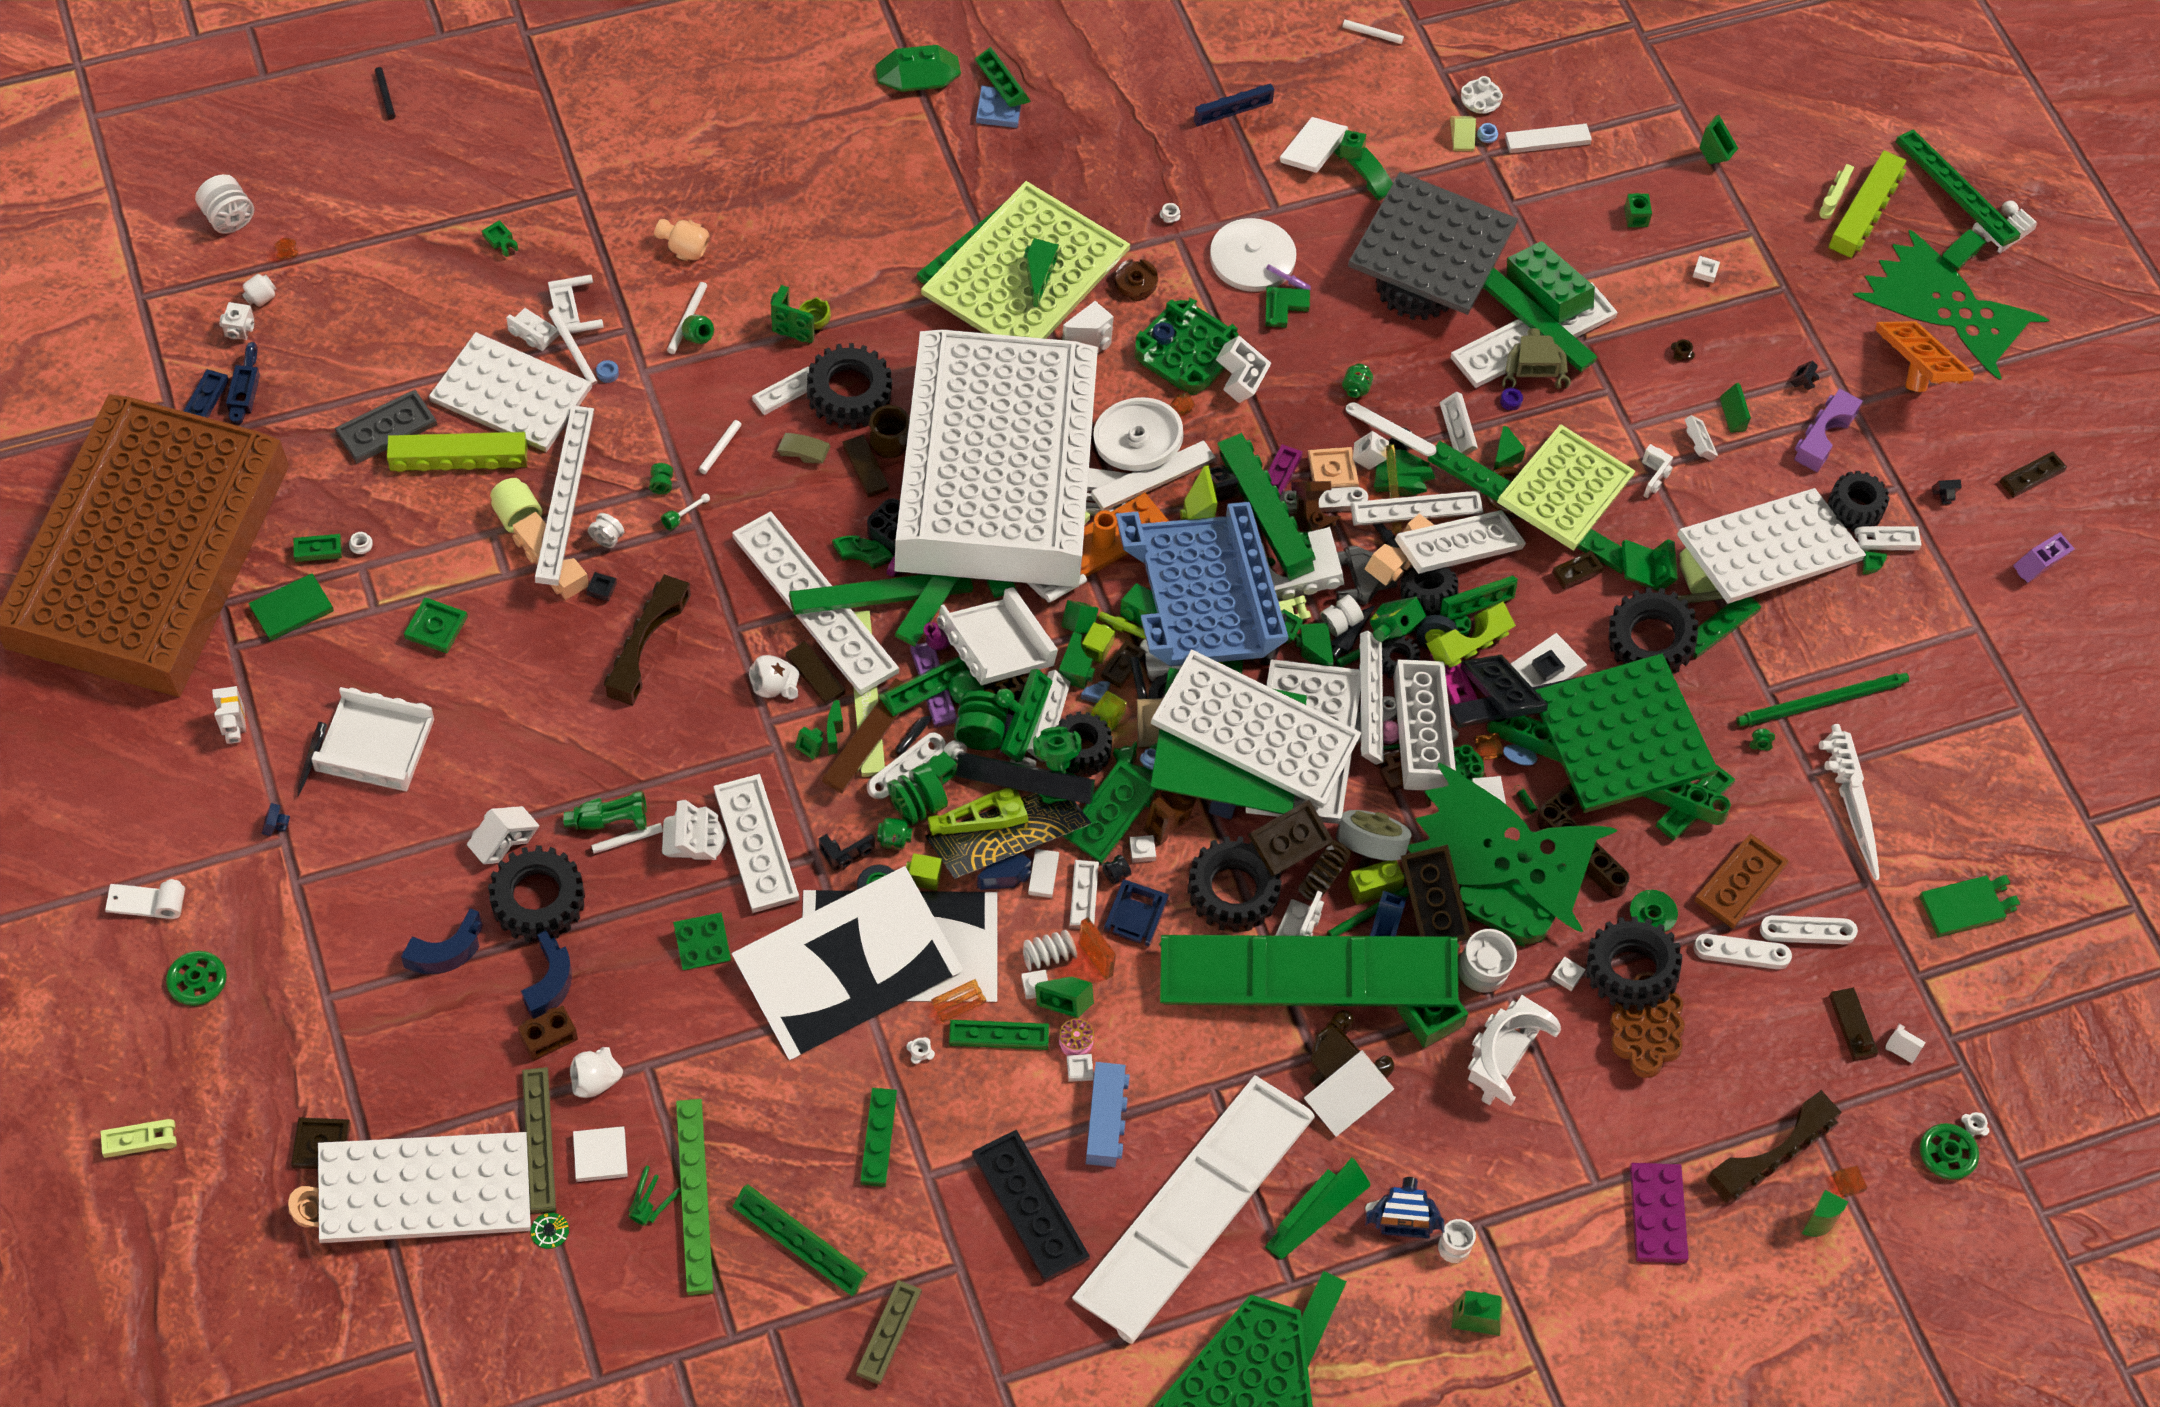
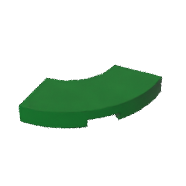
M855 535L832 539V545L842 561L849 559L861 560L868 563L872 569L891 562L894 557L884 545L875 540L871 541Z

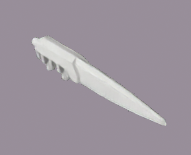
M1834 724L1831 726L1832 732L1824 741L1821 740L1819 742V749L1832 753L1829 761L1825 762V769L1838 773L1835 782L1842 783L1839 792L1844 799L1859 847L1873 878L1879 880L1876 844L1862 784L1864 780L1851 733L1842 731L1840 724Z

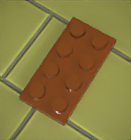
M1750 833L1699 892L1694 901L1734 929L1786 868L1789 860Z

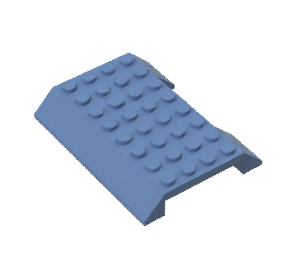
M1250 502L1227 504L1225 517L1141 524L1138 512L1116 513L1115 516L1123 549L1145 564L1157 610L1156 614L1141 615L1150 654L1169 666L1183 665L1191 649L1216 662L1265 657L1288 640L1287 630Z

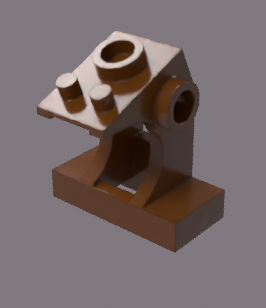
M1331 481L1291 482L1292 491H1296L1297 519L1303 531L1312 532L1324 529L1325 526L1331 525L1332 527L1336 525L1335 521L1340 519L1341 516H1326L1319 508V498L1326 490H1331Z
M1162 791L1161 795L1170 805H1167L1160 797L1153 801L1143 830L1149 836L1153 835L1154 840L1161 845L1167 840L1169 833L1189 820L1197 797Z

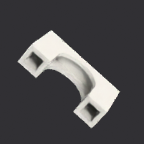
M1330 527L1308 532L1309 545L1316 558L1313 561L1315 571L1291 581L1287 577L1276 574L1270 568L1264 545L1262 544L1278 601L1293 599L1295 596L1303 594L1311 595L1320 590L1335 589L1340 585H1344L1343 572Z

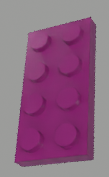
M1631 1163L1630 1180L1636 1261L1687 1263L1689 1257L1681 1164Z

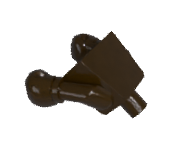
M1341 1010L1335 1013L1331 1021L1315 1037L1312 1048L1313 1055L1310 1060L1318 1069L1309 1077V1080L1316 1087L1360 1052L1346 1036L1354 1021V1017L1349 1011ZM1384 1055L1374 1062V1065L1385 1078H1388L1393 1073L1394 1061L1391 1057Z

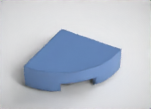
M1100 681L1097 684L1086 687L1081 694V699L1103 705L1110 688V682Z

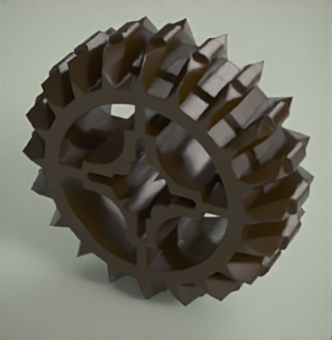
M1331 841L1302 880L1298 891L1311 901H1314L1317 891L1323 892V896L1351 856V851L1341 842Z

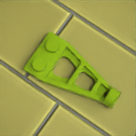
M1004 788L992 792L943 815L927 817L932 836L941 833L952 834L1008 828L1029 822L1028 814L1019 792L1013 788ZM989 806L998 807L1000 812L998 817L981 818L979 816V812ZM968 814H972L974 817V821L956 822L957 819Z

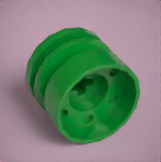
M970 691L963 694L960 698L954 738L974 750L987 751L999 748L1003 743L1004 724L1007 720L1008 707H1000L995 700L996 694L991 692Z
M926 763L909 770L910 780L905 775H900L897 780L893 779L887 782L888 792L895 809L910 826L918 823V819L924 820L926 818V810L931 814H935L948 806L947 796L940 780Z

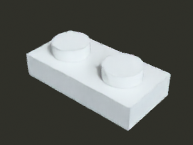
M1692 415L1684 419L1688 427L1686 431L1695 443V452L1700 457L1710 461L1718 457L1704 422Z

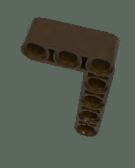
M1571 783L1541 807L1537 818V826L1540 830L1579 826L1571 817L1581 810L1582 807ZM1595 842L1585 873L1609 896L1620 897L1625 893L1629 883V873ZM1596 864L1602 865L1604 868H1600ZM1614 880H1615V881H1618V882H1620L1621 884H1616V883H1614L1613 881H1614Z

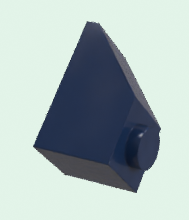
M1020 852L992 863L977 876V887L980 890L1015 888L1020 882L1024 883L1031 874V860Z

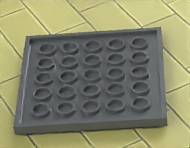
M1399 172L1350 258L1348 267L1468 315L1514 231L1518 218Z

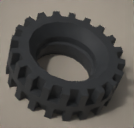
M1378 278L1376 279L1377 293H1381V302L1388 301L1387 308L1390 311L1394 308L1397 309V315L1401 317L1406 313L1410 315L1409 319L1414 320L1415 316H1421L1422 320H1427L1429 314L1436 318L1439 316L1440 310L1447 312L1449 309L1447 306Z
M849 343V348H842L841 344H836V350L831 351L829 347L824 349V356L822 357L817 354L815 356V364H810L809 373H807V399H810L809 406L811 410L816 408V416L819 419L825 416L826 424L831 425L832 422L838 423V428L843 429L844 424L851 425V429H856V425L860 423L864 427L869 426L871 414L877 408L886 406L891 402L892 378L890 367L886 368L887 361L884 358L878 360V352L875 350L871 353L867 352V346L862 345L861 349L854 348V343ZM853 370L866 376L870 381V387L864 394L856 397H846L834 392L829 386V380L838 372Z
M1651 587L1646 588V593L1640 594L1636 590L1633 591L1632 598L1623 597L1621 605L1616 604L1614 607L1613 616H1610L1609 648L1611 652L1614 651L1616 662L1622 661L1623 664L1663 653L1670 670L1674 673L1679 672L1681 664L1686 666L1689 663V658L1694 655L1697 645L1698 620H1695L1694 609H1688V601L1685 598L1681 602L1677 600L1678 594L1672 592L1670 596L1666 595L1664 588H1660L1659 593L1652 592ZM1647 619H1658L1672 627L1675 638L1666 649L1647 651L1639 648L1634 643L1631 637L1634 626Z
M1229 836L1224 837L1221 844L1213 840L1210 842V848L1202 847L1199 856H1195L1193 859L1188 882L1190 904L1197 907L1196 914L1198 917L1202 915L1207 917L1206 923L1211 926L1213 922L1218 923L1219 930L1224 931L1225 926H1231L1233 932H1238L1239 926H1245L1247 931L1251 930L1253 923L1257 922L1261 925L1264 923L1266 916L1270 917L1273 914L1281 889V872L1271 876L1252 841L1250 844L1244 843L1243 837L1238 836L1237 841H1230ZM1227 869L1241 870L1254 879L1256 892L1249 901L1241 904L1228 903L1215 895L1212 889L1214 876Z
M537 845L535 851L528 852L527 847L521 848L522 854L518 856L514 852L508 854L510 861L505 863L501 860L498 863L499 871L492 872V884L488 886L494 918L496 922H500L501 929L504 932L510 930L512 937L515 939L522 935L525 942L530 943L532 937H538L537 934L547 931L548 935H552L555 939L559 938L558 931L562 929L566 932L570 931V923L572 921L578 922L580 919L579 911L584 910L585 906L582 876L577 870L576 863L574 861L570 863L568 855L564 852L560 856L557 855L556 848L550 847L549 851L545 852L542 851V846ZM541 874L554 878L559 885V894L556 900L547 907L536 910L526 909L520 906L514 899L516 885L527 876Z
M1632 916V921L1625 922L1624 918L1620 917L1617 924L1613 925L1609 921L1605 923L1604 931L1600 928L1596 931L1595 939L1591 938L1586 975L1587 978H1591V988H1599L1598 996L1601 999L1607 996L1610 998L1609 1004L1613 1006L1619 1002L1624 1004L1623 1009L1629 1010V1005H1637V1010H1643L1645 1004H1650L1651 1008L1657 1007L1658 999L1666 1002L1669 998V992L1674 994L1681 972V946L1679 942L1674 943L1675 935L1672 932L1664 933L1665 926L1662 924L1655 927L1651 925L1652 920L1648 918L1644 923L1638 922L1637 916ZM1637 952L1653 960L1656 965V972L1653 976L1644 980H1630L1615 973L1611 967V961L1616 955L1621 953Z

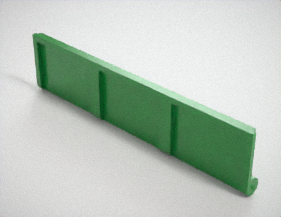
M1161 935V942L1159 943V946H1161L1160 1003H1164V1005L1458 1006L1459 944H1457V937Z

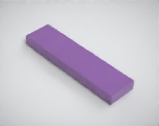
M926 642L917 644L916 647L910 646L918 675L940 665L936 650L930 648ZM948 689L926 699L934 728L956 723L957 716Z

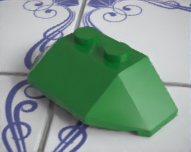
M939 45L898 48L875 65L878 84H885L901 92L944 88L961 75L958 56Z

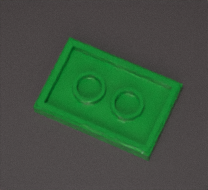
M313 573L249 603L250 609L269 641L334 611L332 604Z

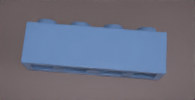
M1103 1062L1095 1063L1085 1164L1116 1167L1117 1158L1122 1159L1123 1144L1118 1142L1119 1135L1124 1136L1125 1120H1121V1112H1126L1127 1097H1123V1089H1128L1130 1074H1125L1126 1065Z

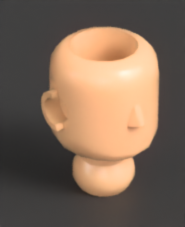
M660 219L654 231V235L657 238L669 240V249L677 254L676 257L688 261V259L699 260L705 252L709 241V232L701 227V224L694 223L692 220H689V222L680 220L674 226L668 220Z

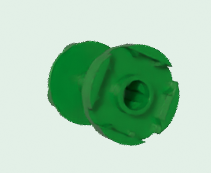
M1065 727L1046 728L1041 731L1039 737H1034L1033 750L1037 757L1046 761V766L1051 771L1075 775L1066 772V769L1070 766V760L1081 751V737L1076 731H1074V734L1068 732ZM1038 794L1042 797L1043 802L1048 804L1055 801H1066V799Z

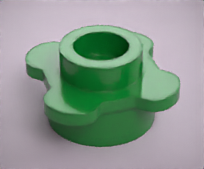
M1764 728L1757 729L1752 733L1753 740L1749 743L1750 748L1765 751L1773 748L1774 733Z

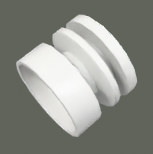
M230 175L214 176L206 180L196 192L195 201L198 207L206 215L214 230L219 233L228 234L243 228L254 214L253 203L243 192L236 179Z

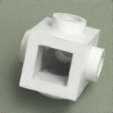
M228 303L225 314H222L220 317V327L223 328L225 337L247 340L249 332H252L254 329V317L250 305Z

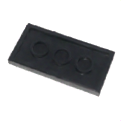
M1502 654L1461 662V670L1506 719L1547 711L1548 704Z

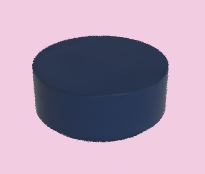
M1161 322L1153 327L1152 337L1158 341V344H1169L1174 339L1175 330L1171 324Z

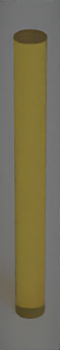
M1386 445L1390 499L1399 498L1395 446ZM1392 522L1393 534L1402 533L1401 522Z

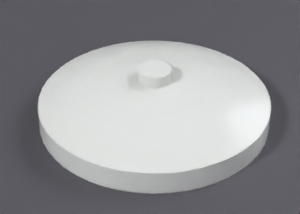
M1246 218L1233 221L1216 233L1211 243L1210 262L1218 277L1228 285L1243 291L1261 292L1266 291L1267 287H1278L1286 281V279L1267 270L1268 264L1291 276L1296 262V248L1288 233L1278 225L1262 219Z
M1152 398L1123 400L1109 407L1098 418L1094 427L1095 447L1101 458L1116 468L1128 471L1153 469L1169 461L1180 449L1183 442L1182 421L1179 414L1170 405Z

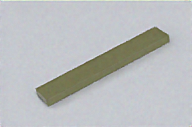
M548 1067L522 1070L530 1214L556 1211L549 1072Z

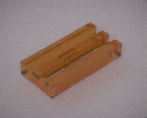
M974 979L931 999V1003L943 1023L986 1003L987 999L983 996L978 982ZM970 989H974V990H972V991H970V992H968V993H966V994H964V995H961V996H959V997H957V998H955V999H953V1000H951V1001H949V1002H946V1003H944V1004H942V1005L939 1006L940 1003H943V1002H945V1001H947V1000H949V999H951V998H953V997H955V996H958V995H960V994H962V993H964V992H966V991H968V990H970ZM977 995V999L943 1014L942 1011Z

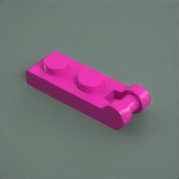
M1430 654L1431 661H1435L1432 654ZM1461 663L1452 668L1446 665L1447 694L1451 705L1477 700L1466 674L1461 670ZM1463 691L1465 695L1459 696L1458 692Z

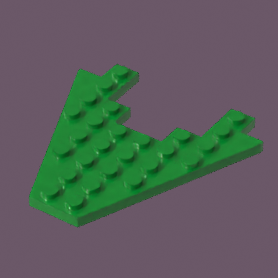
M1250 1294L1154 1407H1313L1301 1310Z

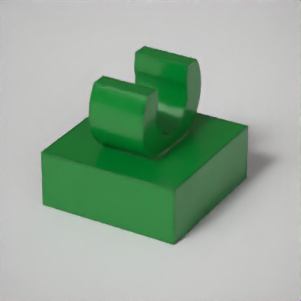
M804 726L799 730L795 748L814 760L819 756L823 742L821 736L824 732L817 727L811 731Z

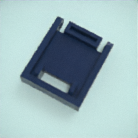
M1123 879L1105 923L1104 932L1108 933L1112 926L1114 927L1113 935L1141 944L1144 937L1146 938L1145 946L1150 947L1168 902L1169 894ZM1132 892L1153 899V905L1130 899Z

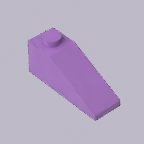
M2059 532L2031 549L2013 566L2017 570L2018 575L2029 583L2070 554L2075 548Z

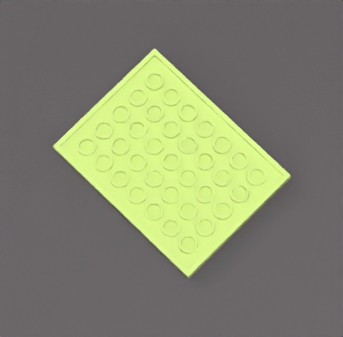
M1025 181L921 288V294L983 333L1046 339L1130 250V244ZM1034 238L1059 245L1058 259L1038 308L1033 307L1026 269L1027 259L1024 258L1027 245L1031 246Z

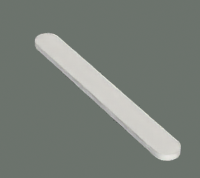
M1354 402L1346 406L1348 414L1423 455L1432 456L1436 453V447L1433 444Z

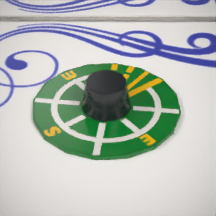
M554 1212L538 1216L531 1226V1237L534 1243L545 1249H553L562 1245L569 1234V1225L566 1219Z

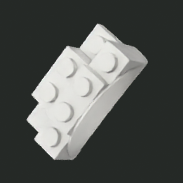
M1521 995L1517 1002L1512 1001L1506 1011L1500 1008L1496 1016L1491 1014L1485 1023L1486 1031L1483 1034L1479 1032L1472 1043L1475 1047L1472 1054L1474 1058L1468 1067L1471 1071L1468 1080L1482 1088L1481 1090L1484 1091L1482 1101L1488 1105H1491L1495 1097L1510 1106L1513 1104L1516 1097L1513 1096L1506 1082L1540 1030L1554 1037H1557L1561 1031L1560 1023L1552 1013Z

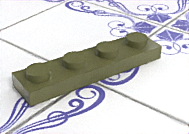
M897 1280L856 1371V1376L881 1385L920 1298L922 1289Z

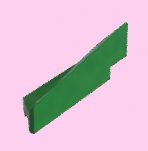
M1351 1157L1337 1175L1327 1169L1276 1229L1278 1232L1266 1244L1265 1248L1277 1258H1285L1366 1191L1371 1184L1356 1160Z

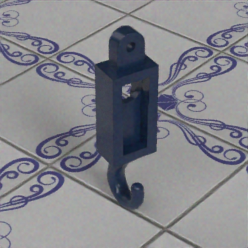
M250 342L246 346L244 365H235L226 401L230 411V421L235 425L241 424L245 413H251L260 378L258 367H253L258 353V347L255 342ZM239 394L246 395L245 401H236V398Z

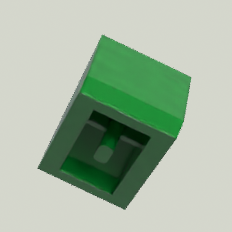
M1503 426L1493 470L1500 467H1513L1523 461L1526 449L1508 426Z

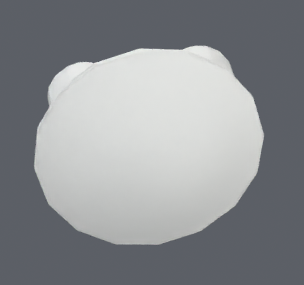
M1486 76L1468 82L1461 90V100L1464 106L1476 113L1494 111L1500 106L1503 98L1499 87Z

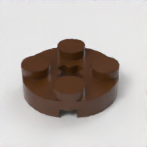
M1133 259L1126 260L1117 267L1114 284L1123 295L1130 297L1133 301H1139L1156 290L1158 285L1157 269L1146 260L1140 259V262H1133ZM1134 276L1135 278H1141L1140 281H1134L1132 277Z

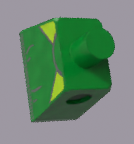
M1417 597L1383 603L1370 619V624L1374 630L1373 636L1380 642H1383L1385 639L1404 636L1422 621L1426 615Z

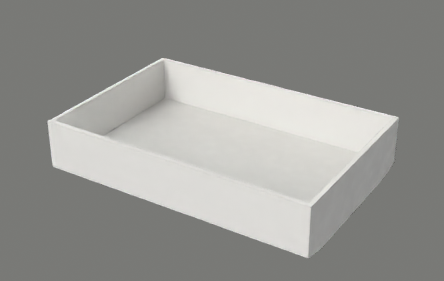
M952 330L920 331L896 532L895 571L1079 587L1098 347L1065 340Z

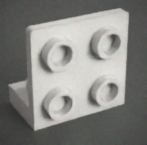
M1317 891L1311 906L1291 899L1275 936H1313L1314 926L1317 927L1322 915L1321 911L1324 902L1321 901L1323 892Z

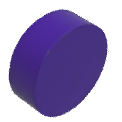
M1515 388L1505 389L1500 398L1501 405L1507 410L1519 409L1523 401L1522 393Z

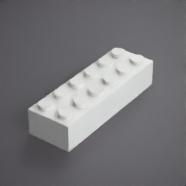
M1398 660L1393 680L1404 789L1429 790L1445 787L1449 783L1441 773L1438 763H1442L1455 771L1456 768L1444 662Z

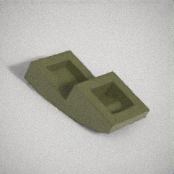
M785 433L777 451L780 456L800 457L803 463L823 464L831 446L829 443L813 437Z

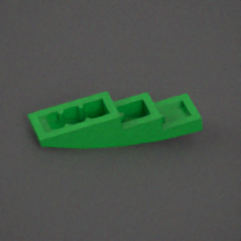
M1326 1271L1322 1272L1302 1315L1308 1367L1347 1281Z

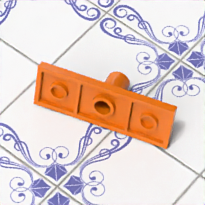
M1917 321L1876 323L1875 330L1910 362L1905 384L1907 389L1916 392L1927 391L1929 381L1934 384H1942L1943 382L1962 384L1963 381H1973L1974 372Z
M1146 493L1139 495L1111 512L1107 510L1098 512L1094 517V522L1084 527L1080 575L1084 574L1087 578L1128 554L1123 549L1115 516L1116 513L1138 512L1141 524L1169 521Z

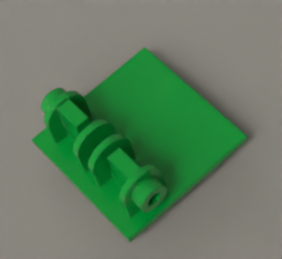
M722 912L673 922L683 970L731 960Z

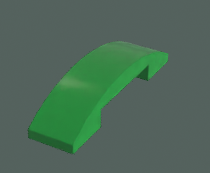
M1340 143L1339 146L1335 149L1334 153H1335L1340 159H1342V158H1344V157H1340V150H1341V143ZM1365 147L1361 161L1346 158L1367 181L1366 188L1378 201L1384 199L1393 182L1375 156Z

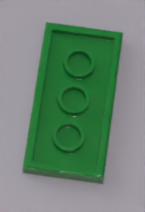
M1119 760L1094 793L1092 803L1086 804L1082 809L1092 824L1067 833L1063 837L1094 860L1103 864L1158 789L1150 788L1151 781Z

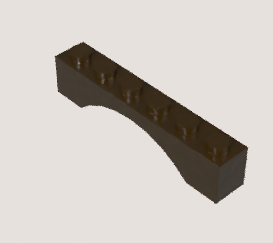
M665 574L660 582H656L653 588V596L645 602L641 618L636 619L631 637L628 636L626 638L622 654L617 655L612 673H608L604 680L607 697L632 706L634 705L643 687L639 663L644 645L660 625L682 613L691 596L690 583Z
M1820 1090L1802 1104L1797 1113L1796 1125L1792 1134L1780 1146L1770 1152L1754 1157L1728 1158L1710 1172L1706 1180L1707 1183L1726 1204L1733 1198L1735 1201L1739 1200L1747 1193L1746 1189L1749 1186L1753 1185L1756 1187L1766 1178L1765 1174L1770 1171L1772 1173L1777 1172L1784 1165L1783 1161L1788 1157L1791 1160L1797 1157L1802 1152L1801 1148L1804 1145L1808 1144L1811 1146L1821 1137L1819 1134L1826 1130L1827 1133L1832 1131L1839 1124L1837 1119L1842 1112Z

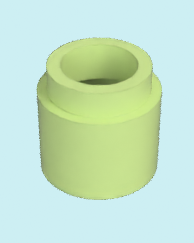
M509 478L503 480L492 489L490 494L492 499L491 506L508 532L514 533L513 525L534 512H537L540 517L542 516L541 506L527 484L519 479Z
M1685 548L1679 555V567L1690 592L1695 594L1717 591L1688 549Z

